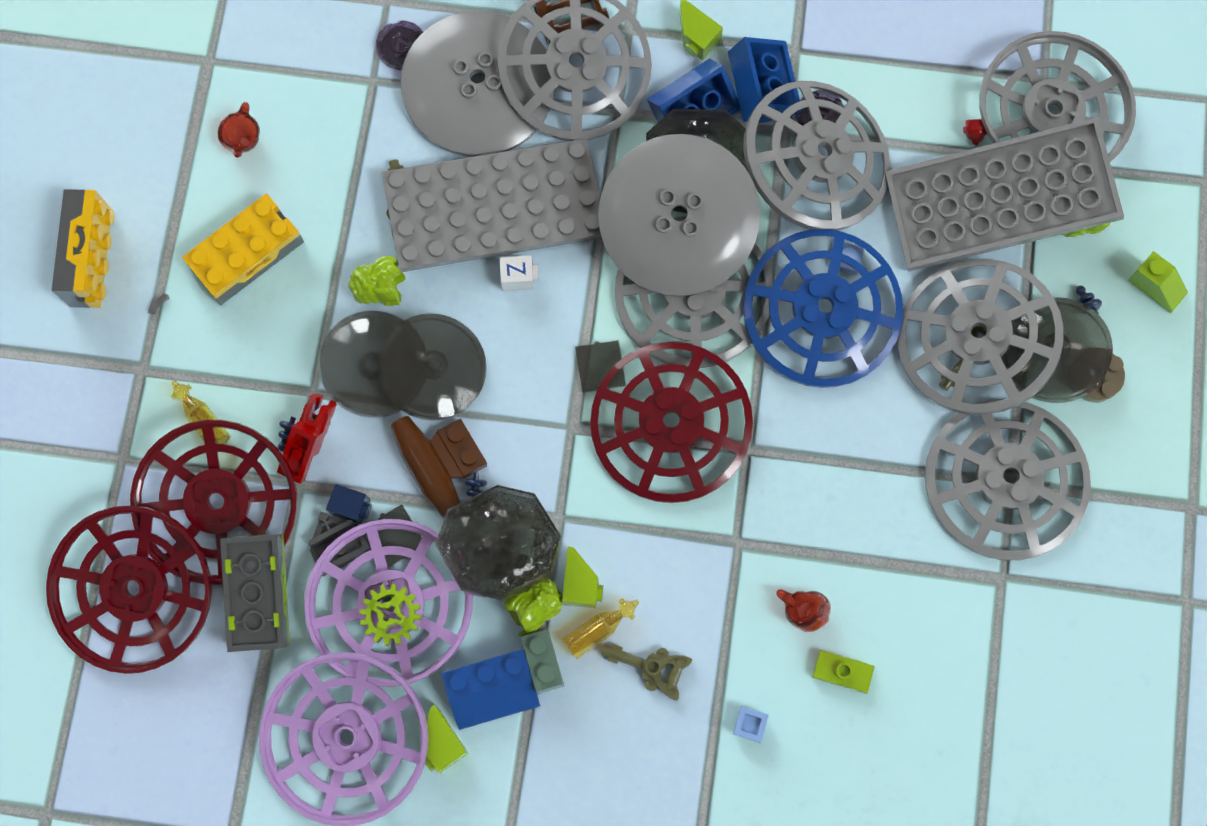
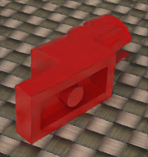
M321 394L310 395L299 422L291 427L282 454L290 466L295 482L299 484L305 481L311 461L321 449L324 437L331 423L330 420L337 406L334 400H330L328 405L321 406L324 397ZM320 407L318 415L313 413ZM279 464L277 473L285 476L284 471L281 465Z

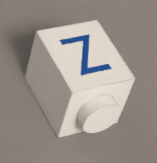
M532 256L500 257L502 290L534 289V280H539L538 264H533Z

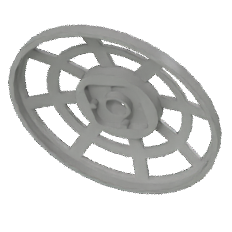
M541 0L526 1L510 18L503 31L498 48V75L503 93L510 106L532 128L560 140L573 141L586 138L587 140H592L618 129L639 108L647 93L651 78L652 62L650 47L638 20L618 0H605L620 10L611 19L595 10L581 7L580 0H570V7L554 10L540 18L530 8ZM570 15L571 29L562 31L559 34L547 24L558 17ZM581 15L594 18L604 24V26L595 34L581 29ZM524 17L533 27L525 39L522 55H506L510 35L517 21ZM627 18L633 24L640 38L644 58L629 56L626 40L617 28ZM540 31L551 41L546 54H530L533 41ZM611 33L619 44L622 56L607 55L602 42ZM573 54L581 56L583 65L573 67L569 62V57ZM530 65H545L550 79L542 88L536 83ZM506 66H522L525 80L534 93V96L524 106L517 99L511 88ZM607 66L622 67L620 78L614 89L603 79ZM630 67L644 69L640 90L628 108L618 95L627 82ZM557 87L571 92L572 106L558 103L551 99L549 95ZM596 87L605 96L604 99L595 104L582 106V92ZM543 103L557 112L572 115L571 131L549 126L534 117L532 113ZM610 103L621 115L603 127L582 131V115L598 112Z
M1045 31L1021 37L1008 44L997 54L989 65L981 83L979 110L988 137L993 143L1001 142L999 138L1008 135L1012 139L1020 137L1017 132L1026 128L1036 133L1090 119V117H1086L1085 102L1095 97L1099 108V123L1102 134L1104 132L1120 134L1117 143L1108 153L1109 161L1111 162L1122 151L1131 136L1136 117V100L1126 72L1107 50L1080 35L1059 31ZM1055 43L1068 45L1064 60L1047 58L1033 61L1028 46ZM1078 50H1082L1097 59L1112 76L1098 83L1086 70L1074 64ZM1018 52L1023 66L1011 75L1005 86L991 80L999 65L1011 54ZM1048 67L1059 68L1060 71L1057 79L1041 80L1036 69ZM1070 72L1081 78L1089 88L1080 92L1074 85L1067 82ZM1027 74L1032 87L1024 96L1013 91L1012 87L1023 75ZM1117 85L1124 103L1123 124L1107 122L1108 105L1104 92ZM987 90L1001 97L1000 114L1004 126L992 129L986 111ZM1008 100L1022 106V119L1011 123L1008 114ZM1048 105H1056L1060 110V114H1052L1048 110Z
M797 81L774 89L754 108L744 133L743 150L745 164L757 192L776 213L791 223L806 229L838 231L860 223L880 204L888 186L885 171L890 170L889 151L884 135L876 120L856 98L830 84L817 81ZM794 88H799L804 98L803 101L791 105L783 113L768 106L780 94ZM810 88L834 94L846 101L847 104L843 108L830 101L815 99ZM819 107L828 108L839 113L840 116L836 123L823 120ZM808 108L812 121L804 126L789 118L795 112ZM855 109L870 125L878 142H870L863 126L853 116ZM761 115H764L776 122L771 136L772 150L756 153V130ZM848 122L858 131L862 142H851L849 136L844 131ZM783 127H786L795 133L792 141V147L781 149V133ZM818 146H823L827 150V157L819 153ZM865 152L866 154L863 174L852 165L854 153ZM873 153H881L883 161V179L879 191L869 181L873 168ZM783 159H794L795 164L802 172L798 181L789 172ZM775 162L781 177L792 188L784 200H781L768 185L759 164ZM847 173L857 184L851 190L839 194L837 180ZM811 180L827 183L829 195L816 193L806 187ZM864 190L872 199L870 205L860 213L842 219L840 203L852 199ZM800 195L817 203L830 204L831 220L809 217L796 211L792 206Z
M687 216L675 217L673 219L683 221ZM754 244L752 251L759 260L763 254L759 247ZM766 263L763 268L765 282H756V285L772 287V275L768 263ZM744 264L739 268L741 281L727 280L711 290L689 296L663 295L667 307L659 315L654 312L647 295L648 293L655 292L649 291L637 284L623 285L624 274L618 269L615 282V300L621 323L629 337L639 348L651 345L650 341L660 330L673 338L691 341L692 345L702 347V341L719 337L732 329L742 341L727 351L716 354L722 360L728 362L741 355L752 345L746 327L739 321L743 316L744 292L749 279L747 269ZM726 291L742 292L740 303L734 314L722 304ZM639 294L643 310L652 322L642 334L638 332L630 320L623 296ZM765 298L762 314L756 324L759 335L762 333L770 315L769 298ZM713 313H716L725 322L715 329L701 332V319ZM674 314H677L683 318L690 319V332L675 329L666 323ZM663 350L649 353L651 357L666 364L685 366L689 365L694 354L691 352V357H681ZM704 357L700 368L713 367L717 364Z
M971 259L957 262L938 270L915 289L903 309L902 326L897 344L900 360L907 376L925 397L939 406L954 412L970 415H987L1003 412L1021 405L1046 385L1054 374L1061 357L1063 322L1054 297L1034 275L1021 267L1004 261ZM970 266L996 267L992 279H970L957 283L951 273L954 270ZM1007 270L1016 272L1029 280L1043 296L1028 302L1018 290L1003 283ZM941 277L947 289L942 291L933 300L926 312L911 310L922 291L934 280ZM974 286L988 287L984 300L968 301L962 289ZM999 290L1011 295L1020 305L1005 311L995 303ZM952 295L958 307L948 317L934 314L940 304ZM1047 306L1051 309L1055 324L1053 348L1037 343L1038 324L1034 311ZM1024 315L1027 316L1029 339L1013 334L1012 320ZM907 320L922 322L921 340L925 353L913 361L909 359L905 343ZM930 324L946 327L947 341L934 348L931 347L929 338ZM982 326L987 330V333L982 338H975L971 334L972 329ZM1010 345L1025 350L1019 360L1009 369H1006L1001 357L1006 353ZM952 351L957 358L962 360L959 373H954L945 367L938 358ZM1033 353L1049 359L1039 377L1026 389L1018 392L1012 377L1026 366ZM931 363L942 376L955 382L951 399L930 388L916 371ZM991 363L997 374L985 378L970 377L973 364L983 365ZM1001 383L1008 396L1007 399L986 404L962 402L966 386L987 387Z
M994 399V400H989V401L980 402V403H977V404H986V403H991V402H997V401H1001V400H1004V399ZM1024 402L1017 407L1034 412L1029 425L1017 421L996 422L992 414L980 415L984 426L972 432L961 445L945 440L948 433L961 420L970 415L965 413L956 414L939 431L932 442L927 456L925 488L935 517L945 531L958 543L972 552L988 558L1003 561H1020L1035 558L1053 550L1076 530L1084 517L1089 503L1091 489L1090 470L1086 455L1079 441L1071 430L1056 416L1028 402ZM1044 417L1052 421L1064 432L1073 444L1076 452L1062 455L1053 440L1039 430ZM999 429L1022 430L1025 434L1020 445L1014 443L1005 444ZM986 433L989 434L994 447L984 456L969 449L979 437ZM1035 438L1041 440L1054 456L1053 458L1039 460L1030 450ZM939 450L955 455L952 468L954 488L941 493L937 492L935 482V467ZM963 459L978 465L976 481L964 485L961 478ZM1080 462L1084 485L1082 499L1078 507L1065 498L1068 489V470L1066 466ZM1059 469L1060 485L1058 494L1044 486L1045 471ZM1005 470H1012L1016 473V483L1011 484L1005 481L1003 477ZM980 491L982 496L991 503L985 516L972 505L967 495ZM1038 496L1052 503L1051 508L1044 515L1033 521L1028 506ZM958 499L967 514L980 524L973 539L964 534L952 522L942 506L943 503ZM1001 509L1018 510L1022 524L1008 525L998 523L996 519ZM1059 509L1074 517L1061 534L1051 541L1040 545L1036 529L1049 522L1058 513ZM990 530L1006 534L1025 533L1029 549L1006 551L991 548L983 543Z

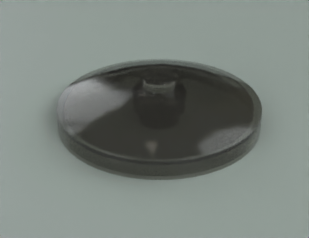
M1054 297L1063 322V348L1054 374L1046 385L1032 398L1049 403H1065L1080 399L1099 386L1111 364L1113 343L1107 325L1093 309L1076 300ZM1047 306L1034 311L1038 324L1037 343L1053 348L1055 324L1051 309ZM1024 315L1012 320L1013 334L1029 339L1027 316ZM1010 345L1006 353L1001 357L1006 369L1013 366L1025 350ZM1033 353L1026 366L1012 377L1016 388L1022 391L1032 384L1042 373L1049 359Z
M363 311L342 319L330 330L320 351L319 372L327 393L339 406L355 415L380 418L402 411L416 399L427 378L428 357L422 339L406 321L387 312Z
M441 314L416 315L398 324L384 341L378 360L379 379L388 398L403 412L423 420H444L466 410L480 394L487 371L484 350L475 334L460 321Z

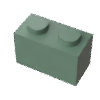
M546 629L522 636L521 640L536 693L541 694L565 687L549 630Z

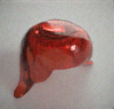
M247 102L241 104L238 112L231 113L223 118L217 131L219 143L236 158L241 157L242 153H247L254 149L259 141L260 127L255 118L249 115L250 107Z
M782 589L776 591V596L785 603L786 619L791 625L801 631H817L829 621L831 604L824 594L817 591H797L795 593H788Z

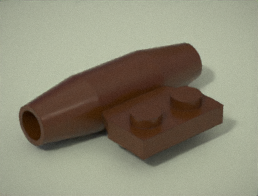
M409 416L399 418L391 424L390 428L404 463L422 494L442 518L452 517L462 509L452 479H464L474 474V472L487 467L485 458L461 418L437 430L431 440L424 435Z

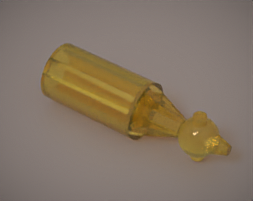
M176 381L172 382L173 394L170 396L173 400L183 401L185 418L189 423L201 420H218L205 402L189 395V390L192 389L190 384L184 385ZM214 428L216 444H225L231 435L225 428ZM202 429L196 430L204 441Z
M622 598L618 601L620 603L618 610L598 613L565 636L563 641L576 660L613 635L623 617H629L630 620L634 619L635 608L639 601H624Z

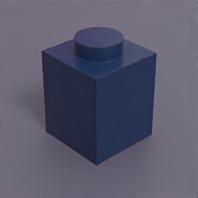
M335 484L325 510L330 515L345 520L349 519L361 525L363 518H368L372 504L369 503L371 499L366 494Z

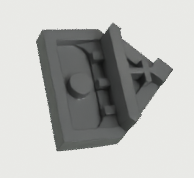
M320 512L316 530L312 539L308 542L311 547L309 551L315 564L332 542L345 532L359 525L355 524L352 520H344L330 516L328 513ZM365 535L345 545L335 554L330 563L341 568L365 552L370 551L371 547Z

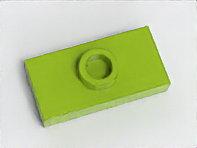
M820 650L812 678L867 694L875 666Z

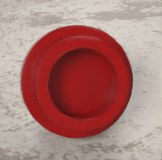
M982 119L965 120L963 133L966 134V137L975 146H978L984 140V136L987 135Z

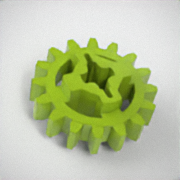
M392 583L390 590L381 585L380 593L371 590L370 593L373 598L371 600H363L367 605V609H361L359 613L366 616V619L360 621V624L362 626H369L365 632L367 636L375 633L374 642L379 643L383 638L386 646H390L392 640L397 645H401L402 637L408 640L412 639L409 633L410 630H419L414 623L415 621L422 620V616L416 614V611L422 607L420 604H413L417 598L414 594L406 596L408 593L406 587L398 591L396 584ZM392 597L389 602L380 603L382 599ZM405 602L409 608V618L404 616L403 608ZM381 609L386 612L394 610V613L397 614L401 621L396 618L388 620V617L385 616ZM373 612L378 615L379 622L377 623V628L373 622ZM403 627V629L396 633L388 634L392 628Z

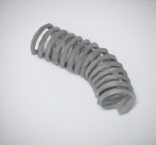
M164 293L163 296L161 295L158 299L156 298L155 302L151 303L152 305H150L148 313L156 314L157 307L170 299L168 294Z

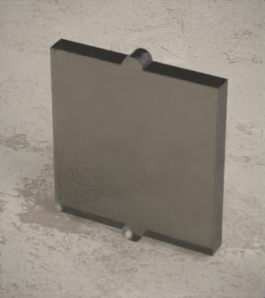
M619 340L604 343L595 341L591 345L575 347L582 393L597 391L604 376L622 359ZM623 368L613 377L606 389L626 386Z
M402 504L386 514L381 513L380 518L376 519H402L413 522ZM385 529L378 531L382 547L400 546L416 551L422 539L420 534L406 530ZM400 555L385 556L388 568L404 558L406 560L409 559V557Z

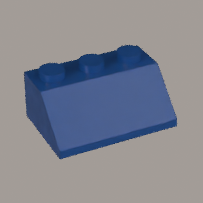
M744 37L728 51L743 122H748L754 108L767 94L780 86L795 82L786 41ZM797 88L780 94L768 106L783 113L791 105L800 102ZM802 109L799 110V111H797V112H795L794 114L800 113V112L802 111ZM761 115L758 123H767L773 120Z
M712 59L706 60L646 99L656 121L667 135L687 134L700 137L740 111L737 95L724 65Z
M524 649L441 673L447 697L459 730L540 707Z

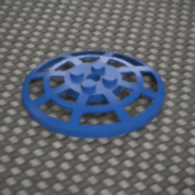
M812 229L792 234L780 240L759 259L749 276L745 288L743 315L747 334L754 349L776 373L804 386L829 388L850 384L867 376L886 359L898 339L902 326L903 302L898 280L890 265L870 244L842 231ZM808 237H834L832 251H813L799 256L791 243ZM844 241L853 242L865 249L881 266L869 273L858 261L842 254ZM782 250L790 263L778 274L773 286L756 285L758 276L765 264L774 254ZM814 259H830L827 273L813 275L805 262ZM841 262L854 268L862 277L849 284L845 279L838 276ZM794 269L797 270L804 280L796 292L780 289L785 278ZM886 275L892 284L895 295V318L881 314V299L875 282ZM867 286L870 289L873 300V311L858 307L856 293ZM753 296L769 298V314L775 330L762 339L757 332L753 318ZM778 300L792 303L794 319L782 325L778 314ZM819 300H829L832 304L831 312H822L818 307ZM856 318L870 322L866 333L857 343L848 330ZM878 325L893 329L884 349L867 365L860 350L872 339ZM801 328L807 334L813 336L810 350L797 344L789 334ZM836 336L840 337L846 348L835 353H821L824 339ZM782 340L793 352L807 358L804 374L797 373L783 365L767 348ZM851 357L858 370L838 378L814 377L818 361L833 362Z

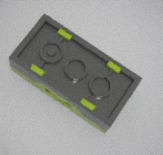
M283 534L221 538L227 652L279 649L289 646L290 634Z

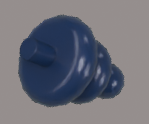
M1077 286L1076 293L1081 296L1078 300L1079 305H1082L1081 313L1083 315L1093 314L1097 316L1099 314L1097 310L1102 306V301L1094 299L1093 293H1086L1084 286Z
M291 416L289 422L284 420L279 422L280 427L285 429L278 433V436L282 438V441L278 444V449L281 452L284 451L291 427L295 423L296 418Z
M474 472L473 479H466L464 481L466 486H471V489L467 490L466 493L468 496H471L469 505L473 510L479 508L478 497L484 495V491L479 490L480 487L487 485V481L479 479V473Z

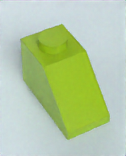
M681 0L679 15L683 47L689 55L697 56L703 61L722 40L723 27L687 0Z
M1155 251L1143 261L1128 280L1170 313L1174 311L1188 293L1176 267Z
M568 546L562 603L565 606L596 608L597 601L602 602L604 585H598V576L575 548Z
M436 705L430 707L427 720L429 745L425 764L430 771L436 769L438 773H442L469 753L439 707Z

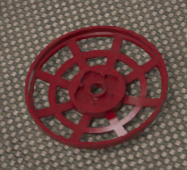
M654 343L629 353L618 361L604 376L592 403L590 418L591 437L603 467L626 490L654 502H689L716 491L740 467L752 438V407L747 390L739 376L729 364L716 354L689 343ZM665 349L687 350L694 353L688 366L679 364L654 366L649 355L650 352ZM639 357L645 371L634 377L622 393L606 389L620 369ZM704 357L722 368L731 378L737 389L721 393L709 377L698 371ZM678 372L685 375L679 388H664L658 374ZM648 378L654 392L644 402L629 397L636 386ZM694 379H698L707 386L714 397L699 402L689 392ZM602 399L617 404L614 416L617 437L604 443L601 442L598 426L599 407ZM739 399L742 400L745 416L742 443L726 437L729 424L726 404ZM624 407L639 412V427L626 433L623 431L622 422ZM719 407L721 419L719 433L704 427V412ZM669 413L676 414L680 420L678 425L672 428L667 427L663 422L664 417ZM644 438L653 447L648 462L640 458L630 447L629 443ZM699 438L714 443L713 447L704 457L697 462L694 461L689 448ZM621 447L627 457L644 470L639 485L630 482L620 474L606 454ZM722 447L736 453V457L725 472L713 482L704 486L698 470L709 464ZM663 453H680L685 467L669 469L658 467ZM654 475L662 477L688 475L694 490L686 493L665 494L650 491L649 487Z
M201 420L187 423L161 437L146 452L139 463L130 492V505L149 507L163 512L170 517V511L184 510L186 517L191 522L187 530L194 538L200 531L216 534L217 549L201 547L205 557L217 558L218 575H211L212 585H223L220 539L227 538V532L240 525L251 536L267 535L265 532L273 517L275 501L290 500L288 522L283 532L285 546L295 526L298 511V493L295 478L280 450L267 437L255 429L227 420ZM214 428L237 430L253 437L257 442L249 453L235 446L216 444ZM202 429L205 445L187 451L176 460L162 451L179 436L193 430ZM266 448L281 465L287 478L288 489L273 490L268 473L258 461ZM218 452L233 454L243 459V461L234 472L229 469L220 468ZM206 453L207 470L194 475L183 466L192 458ZM156 460L168 469L160 486L159 501L142 503L141 494L144 479L150 465ZM252 467L260 476L265 490L249 491L243 478ZM177 475L187 483L183 499L168 500L170 485L174 476ZM214 493L220 494L224 499V504L219 509L214 508L210 503V497ZM266 501L265 515L258 527L247 515L251 503ZM132 513L134 529L140 530L141 514ZM163 521L165 528L176 541L173 547L177 552L190 544L180 532ZM150 542L148 554L159 565L171 558L168 553L164 554L155 543ZM178 567L170 571L173 575L181 578ZM187 569L190 582L204 584V575L202 573Z
M134 505L116 506L97 511L82 519L60 541L48 568L46 581L47 605L51 620L58 634L66 645L81 659L109 672L123 674L142 673L157 669L175 660L197 639L205 625L210 610L212 596L211 574L207 559L200 545L192 534L177 520L149 507ZM119 514H141L140 530H124L108 536L98 524L99 521ZM153 517L174 527L190 544L177 552L168 541L151 533ZM88 529L98 543L86 554L80 569L63 566L64 559L72 544ZM138 538L136 554L122 556L114 542L119 540ZM150 542L162 547L171 558L160 565L149 558ZM104 549L112 562L105 568L102 574L89 571L94 559ZM195 554L200 561L204 575V600L190 596V578L184 562ZM178 567L182 580V593L168 590L166 574ZM60 577L77 580V599L82 614L67 622L63 614L60 602ZM131 580L136 581L140 588L136 596L128 591V583ZM87 582L99 585V594L102 602L93 608L90 607L87 598ZM165 601L179 604L174 617L164 626L157 612ZM187 607L201 611L199 620L192 633L175 649L169 633L180 623ZM109 612L114 617L122 620L118 634L106 628L97 618ZM148 619L154 631L153 634L144 637H129L133 622ZM89 624L100 636L114 642L115 645L110 659L104 658L90 650L77 638L74 632ZM159 641L165 656L144 663L121 662L126 646H143Z

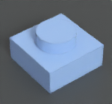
M844 242L842 254L861 263L864 249L860 246ZM841 262L839 271L857 275L858 272L854 268Z
M741 706L733 735L761 743L768 714Z

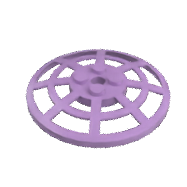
M402 519L376 520L356 526L339 536L325 549L317 560L310 574L305 592L304 610L306 625L310 637L321 656L331 652L323 641L319 629L336 625L342 639L355 653L364 654L382 662H399L402 677L409 684L425 679L439 670L458 650L469 628L473 608V593L471 581L463 561L445 538L432 529L415 522ZM400 529L415 532L423 537L416 551L400 546L382 547L378 531ZM367 534L371 547L370 551L357 557L345 570L330 563L335 554L345 545ZM432 542L439 545L450 556L458 569L460 578L445 582L438 568L425 557ZM400 555L409 557L411 560L405 571L401 572L388 570L385 556ZM374 559L377 573L367 579L365 583L352 576L359 567ZM421 564L432 574L437 583L436 586L421 590L418 583L413 579ZM325 572L338 580L333 594V614L316 618V592L321 576ZM392 583L396 584L398 591L406 587L408 589L406 596L414 594L417 598L413 604H420L422 607L416 611V614L420 616L424 612V601L440 596V612L437 622L435 623L422 616V620L415 621L414 624L430 634L419 645L408 650L406 638L402 637L401 645H397L395 642L396 654L373 652L371 648L375 643L373 641L375 633L371 636L366 635L361 644H359L350 635L345 626L347 622L366 619V616L359 613L361 609H367V605L363 600H371L373 598L370 593L371 590L380 593L381 585L390 590ZM347 585L359 592L357 608L342 612V596ZM464 588V616L460 630L456 635L444 628L449 609L448 594ZM386 598L382 599V600L380 601V603H381V604L384 603V600H385ZM405 602L403 612L404 616L409 618V608ZM381 609L385 616L388 617V620L390 618H396L397 620L401 621V619L397 616V614L394 613V611L386 612L385 610ZM373 612V622L377 628L379 619L377 613ZM403 627L392 628L388 634L396 633L403 629ZM437 637L451 644L446 653L434 664L421 672L413 674L410 658L425 651ZM349 660L346 666L340 661L328 663L345 677L356 678L357 661ZM367 677V681L374 683L378 687L401 686L395 679Z
M352 652L330 653L318 656L300 664L289 672L275 687L269 697L261 717L259 730V751L263 768L278 795L292 809L304 817L332 826H356L369 823L385 816L400 805L412 792L421 777L429 745L425 712L417 694L408 681L381 660ZM351 660L358 662L356 678L338 677L322 682L313 669L321 664L333 661ZM369 665L377 667L393 677L407 694L394 702L383 689L367 681ZM303 675L312 689L300 700L292 716L276 713L278 703L285 691L297 678ZM337 686H354L351 702L336 704L328 689ZM365 689L378 696L385 703L386 707L373 714L367 707L363 706ZM318 696L326 710L316 721L302 718L307 706ZM412 704L415 707L420 724V752L405 747V727L400 711ZM392 716L397 730V744L382 740L380 723ZM272 724L289 727V748L294 762L280 771L275 764L272 752ZM343 729H348L353 733L354 740L352 744L347 745L341 741L340 734ZM299 730L312 732L314 750L303 757L298 742ZM378 751L393 755L388 768L377 778L370 762L375 758ZM401 759L415 763V770L406 786L396 797L388 802L382 785L395 773ZM321 760L327 767L333 769L330 784L318 778L309 769V766ZM359 769L367 782L366 785L355 788L341 787L345 772H353ZM300 772L312 786L327 793L322 809H316L301 800L287 786L285 780ZM370 792L378 807L373 811L358 815L332 814L338 797H357Z

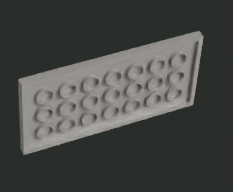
M1098 117L885 171L908 272L1124 219Z
M587 138L382 171L397 259L401 272L602 238L598 216L600 196Z

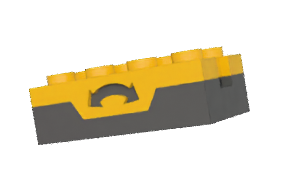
M64 189L51 291L69 307L101 308L102 300L106 296L104 277L109 271L107 250H110L112 245L109 233L110 225L114 223V211L96 190Z
M266 193L182 256V258L217 302L223 305L304 243V240L296 227L282 214L275 202Z

